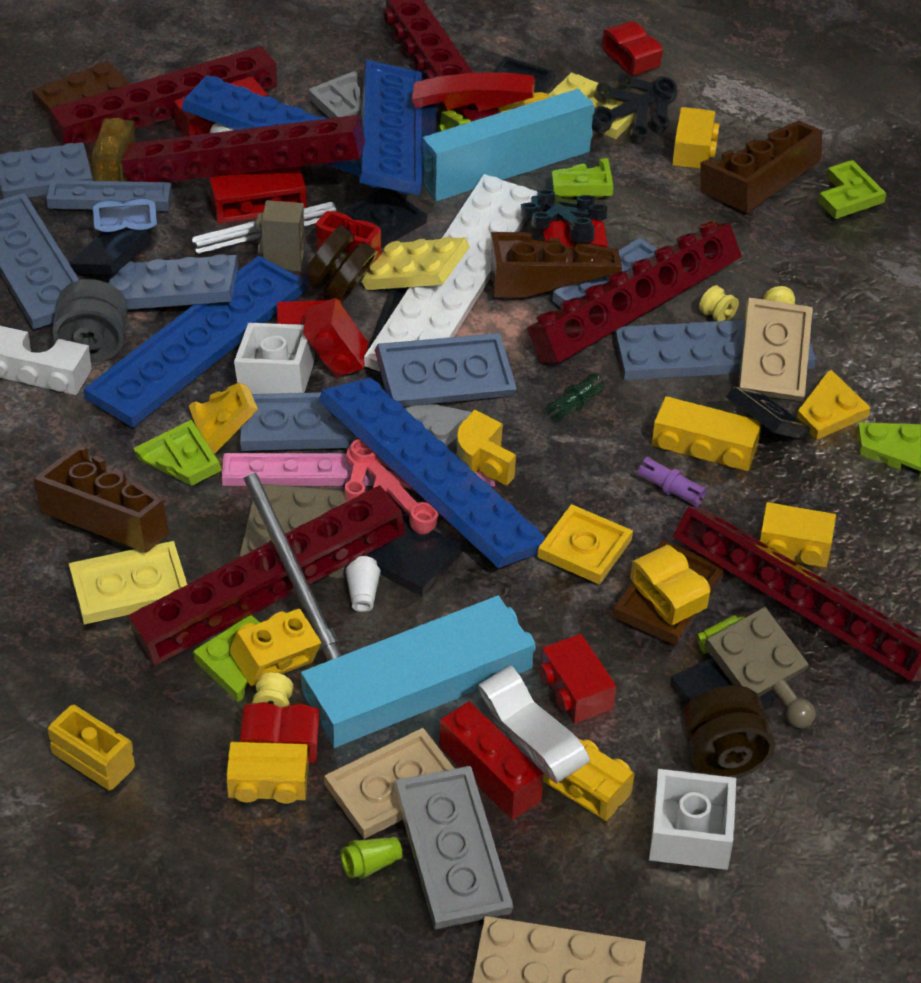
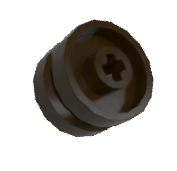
M340 225L317 251L302 275L301 281L311 289L317 290L330 279L324 291V298L326 300L337 298L341 300L342 304L363 280L378 251L366 242H362L356 245L349 253L355 241V234Z
M736 685L723 686L703 692L687 704L682 711L681 725L685 738L689 743V752L693 765L698 773L739 778L755 772L773 756L776 743L766 720L767 716L758 693L748 687Z

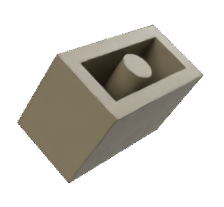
M266 200L263 213L259 212L257 216V231L262 232V237L259 238L258 255H263V258L285 270L301 271L305 254L304 203Z

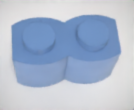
M133 198L124 203L108 199L93 204L94 227L100 231L113 232L124 227L144 230L157 225L155 201L148 198Z

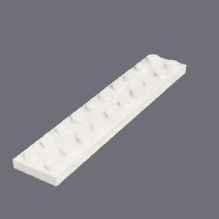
M486 174L482 176L443 236L451 238L465 237L470 248L443 285L409 287L365 354L364 366L380 371L375 354V348L379 343L448 338L456 335L491 278V232H519L527 218L521 217V204L531 202V197L537 196V191L501 180L497 177Z

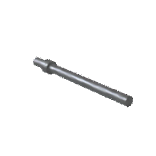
M257 473L244 477L246 486L307 618L322 642L319 651L323 650L327 661L340 657L341 654L336 645L339 642L333 628L329 629Z

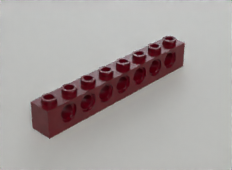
M386 0V9L383 10L384 21L387 26L390 25L397 41L400 40L405 54L411 57L415 69L421 72L424 80L447 75L473 73L424 0ZM439 102V103H441V104L443 105V107L445 108V111H449V110H447V108H446L444 102ZM475 103L451 109L457 114L462 115L463 120L469 119L471 122L501 113L498 108L479 112Z
M259 46L49 108L52 132L61 145L82 142L84 145L173 119L175 118L174 101L187 97L206 75L219 77L229 84L253 76L264 91L277 87V64L266 50Z
M359 115L130 143L121 159L127 182H174L360 159L366 141Z
M716 220L703 223L698 227V232L678 237L675 245H668L655 250V256L652 258H644L632 263V269L627 272L621 271L608 277L609 282L604 285H594L584 291V296L564 301L560 304L561 309L556 312L549 311L539 315L536 318L537 322L527 327L539 362L560 363L740 259L742 255L731 224H717Z
M378 485L321 516L298 526L285 535L309 585L406 533L401 509L381 485ZM271 540L265 545L129 614L128 618L135 639L152 664L156 666L289 596L295 590Z
M688 506L672 536L673 538L912 682L921 681L920 635L711 511L702 507Z

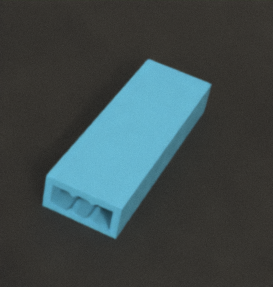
M578 88L422 137V186L435 201H439L475 189L484 174L504 180L590 152V142L593 136L592 117L595 112L594 104Z
M498 595L301 671L302 696L308 706L320 709L319 724L332 746L336 748L478 691L479 684L509 665L518 674L532 669L533 652L536 651V646L531 634L527 631L524 632L518 624L514 610L511 607H506Z

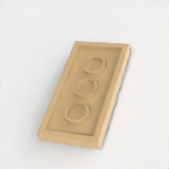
M485 916L472 983H640L646 941Z

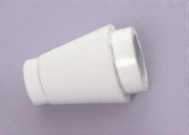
M360 556L355 561L349 563L345 569L352 608L358 612L370 611L374 607L381 571L377 566V562L371 557Z

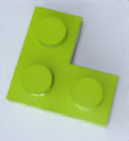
M853 160L828 168L827 178L836 188L820 192L818 200L825 210L834 219L885 203L886 192Z

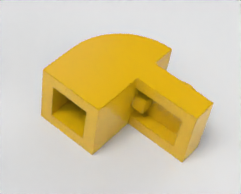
M474 409L459 426L456 456L467 463L471 471L475 473L478 471L483 472L488 478L507 486L515 477L516 454L501 447L503 424Z

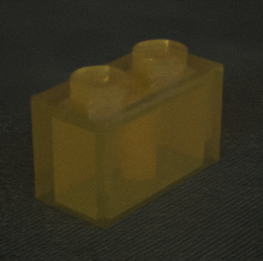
M120 118L104 119L92 152L95 181L126 182L121 159L128 145L136 143L134 121L122 120Z

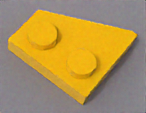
M830 370L800 407L797 418L810 427L811 431L809 433L818 440L869 417L871 407L840 377Z
M240 382L229 386L223 392L218 391L211 394L210 401L201 404L195 401L188 406L197 429L214 454L258 410L250 388Z

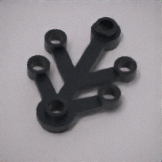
M621 73L616 78L615 88L606 83H599L593 96L598 102L606 103L610 99L625 103L613 109L604 106L594 108L595 112L592 117L593 131L604 133L610 130L613 122L636 112L635 124L629 136L633 142L643 143L649 134V129L647 128L648 105L656 102V114L650 122V127L656 133H664L670 123L667 117L668 104L672 103L677 96V85L672 79L662 76L651 83L633 78L626 73ZM632 88L646 93L639 95L629 91Z
M539 190L537 196L531 197V202L521 204V217L532 219V226L535 228H548L551 226V222L558 217L570 226L571 241L587 243L595 238V226L592 224L591 219L596 221L607 219V206L595 204V197L591 195H580L577 197V200H571L555 195L553 190Z

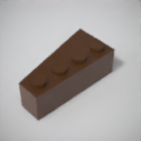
M797 121L768 133V139L766 140L754 139L747 142L746 148L736 153L733 150H728L721 153V159L712 162V160L707 159L700 162L701 193L740 211L750 212L821 161L822 130Z
M82 444L77 445L33 478L41 513L146 553L169 535L163 499L138 482L131 483L126 480L125 473L119 469L111 470L108 468L104 459L98 455L93 457L89 455L87 448Z

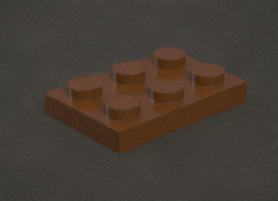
M107 61L78 73H72L57 81L46 83L41 87L33 89L32 92L33 99L50 116L49 108L127 86L130 83Z
M662 540L655 550L665 545H670L677 552L684 554L689 568L707 580L711 596L723 579L725 568L709 559ZM632 582L615 605L613 618L677 646L700 612L674 625H670L659 615L652 602L646 599Z

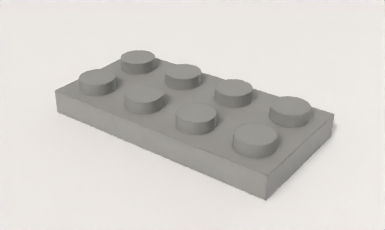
M471 766L395 780V793L434 930L483 920L485 916L497 917L511 914L514 906Z

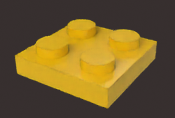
M571 504L539 546L538 558L600 585L632 541L633 530Z

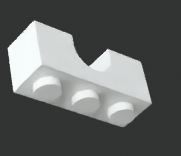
M0 326V378L77 395L92 370L89 345L58 339L50 350L34 353L31 352L28 332Z

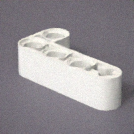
M511 665L478 685L479 692L499 730L553 782L559 783L590 762L589 756L578 738L533 701L522 678Z

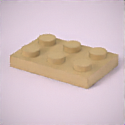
M748 298L738 388L764 393L769 397L802 401L804 399L813 307Z
M421 728L324 775V785L362 838L365 839L403 820L394 789L395 780L455 768L424 728Z

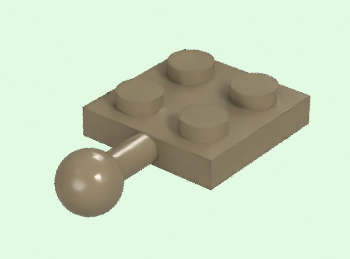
M766 607L707 639L704 646L733 685L748 687L758 693L759 697L773 689L787 707L785 715L790 725L801 729L813 723L816 712L812 703L806 699H799L786 683V681L804 672L809 664Z

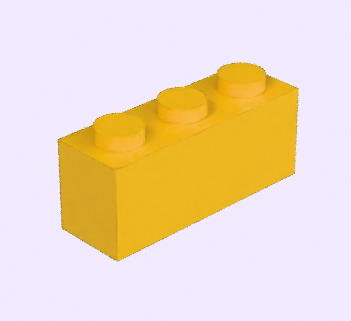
M665 396L654 422L652 446L749 471L759 445L762 423L756 419Z

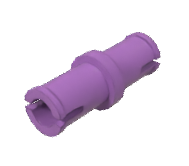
M646 457L643 460V463L646 465L645 467L640 465L637 476L643 477L661 487L663 493L667 495L674 494L695 507L702 503L699 498H705L707 493L706 487H702L683 477L681 471L677 469L670 470L653 461L650 457Z

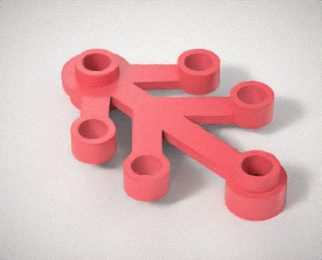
M360 439L353 441L346 454L347 461L353 466L350 481L345 484L344 498L349 501L365 492L363 481L368 470L375 478L373 488L381 485L410 516L409 524L416 533L427 534L437 525L438 511L427 502L417 503L404 489H413L396 472L387 471L383 466H389Z

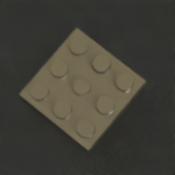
M262 484L285 534L348 502L344 498V491ZM252 501L240 556L271 541L254 501ZM347 565L326 575V577L345 578Z

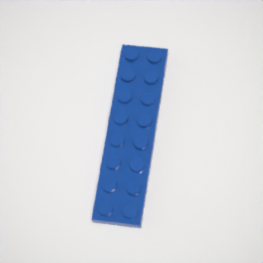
M366 60L363 74L361 123L366 142L360 157L359 183H364L372 188L383 187L392 189L400 194L411 193L419 195L422 186V107L416 109L412 96L414 82L421 81L420 71Z
M208 75L183 100L182 110L234 130L328 119L326 117H317L299 107L285 105L272 97L261 96L251 92L248 88L237 87L224 82L219 77H210ZM360 159L325 163L359 176Z
M258 255L237 272L232 302L194 304L83 389L84 398L129 426H136L240 344L248 323H266L277 314V302L294 301L307 291L306 284L301 281L300 277Z
M366 378L322 390L319 401L498 568L538 554V548L546 538L539 532L538 528L528 522L515 510L512 504L506 502L495 492L489 483L483 481L474 471H471L467 463L460 460L446 447L444 442L438 440L428 431L422 422L416 420L406 411L400 402L392 399L381 388L379 383L371 378Z

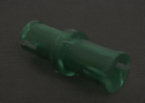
M592 373L577 385L572 384L564 390L563 395L547 405L548 415L558 409L559 412L550 418L555 422H560L574 410H582L588 404V400L604 390V381L593 386L592 384L601 377Z

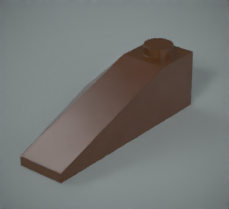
M491 232V282L494 297L504 299L529 297L622 271L618 249L585 243L571 247L560 243L561 239L551 237L549 242L532 240V234L524 232Z

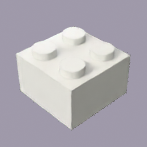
M248 323L234 361L237 383L240 382L248 386L252 394L304 393L316 358L315 349L303 335L304 325Z
M658 769L649 860L728 870L734 835L737 778Z

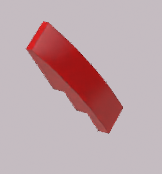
M466 73L441 76L414 82L412 101L416 109L444 102L447 110L475 103L478 111L482 112L534 98L535 78L533 75L513 73Z

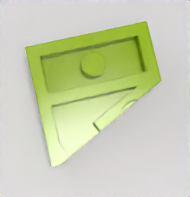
M599 159V166L586 169L587 165L583 163L571 168L552 171L551 185L555 195H559L562 198H573L580 195H591L595 198L613 196L614 185L609 159Z
M192 420L133 448L139 461L190 486L222 471L219 461Z
M858 422L857 439L861 456L874 461H882L888 466L899 470L903 464L921 471V424Z

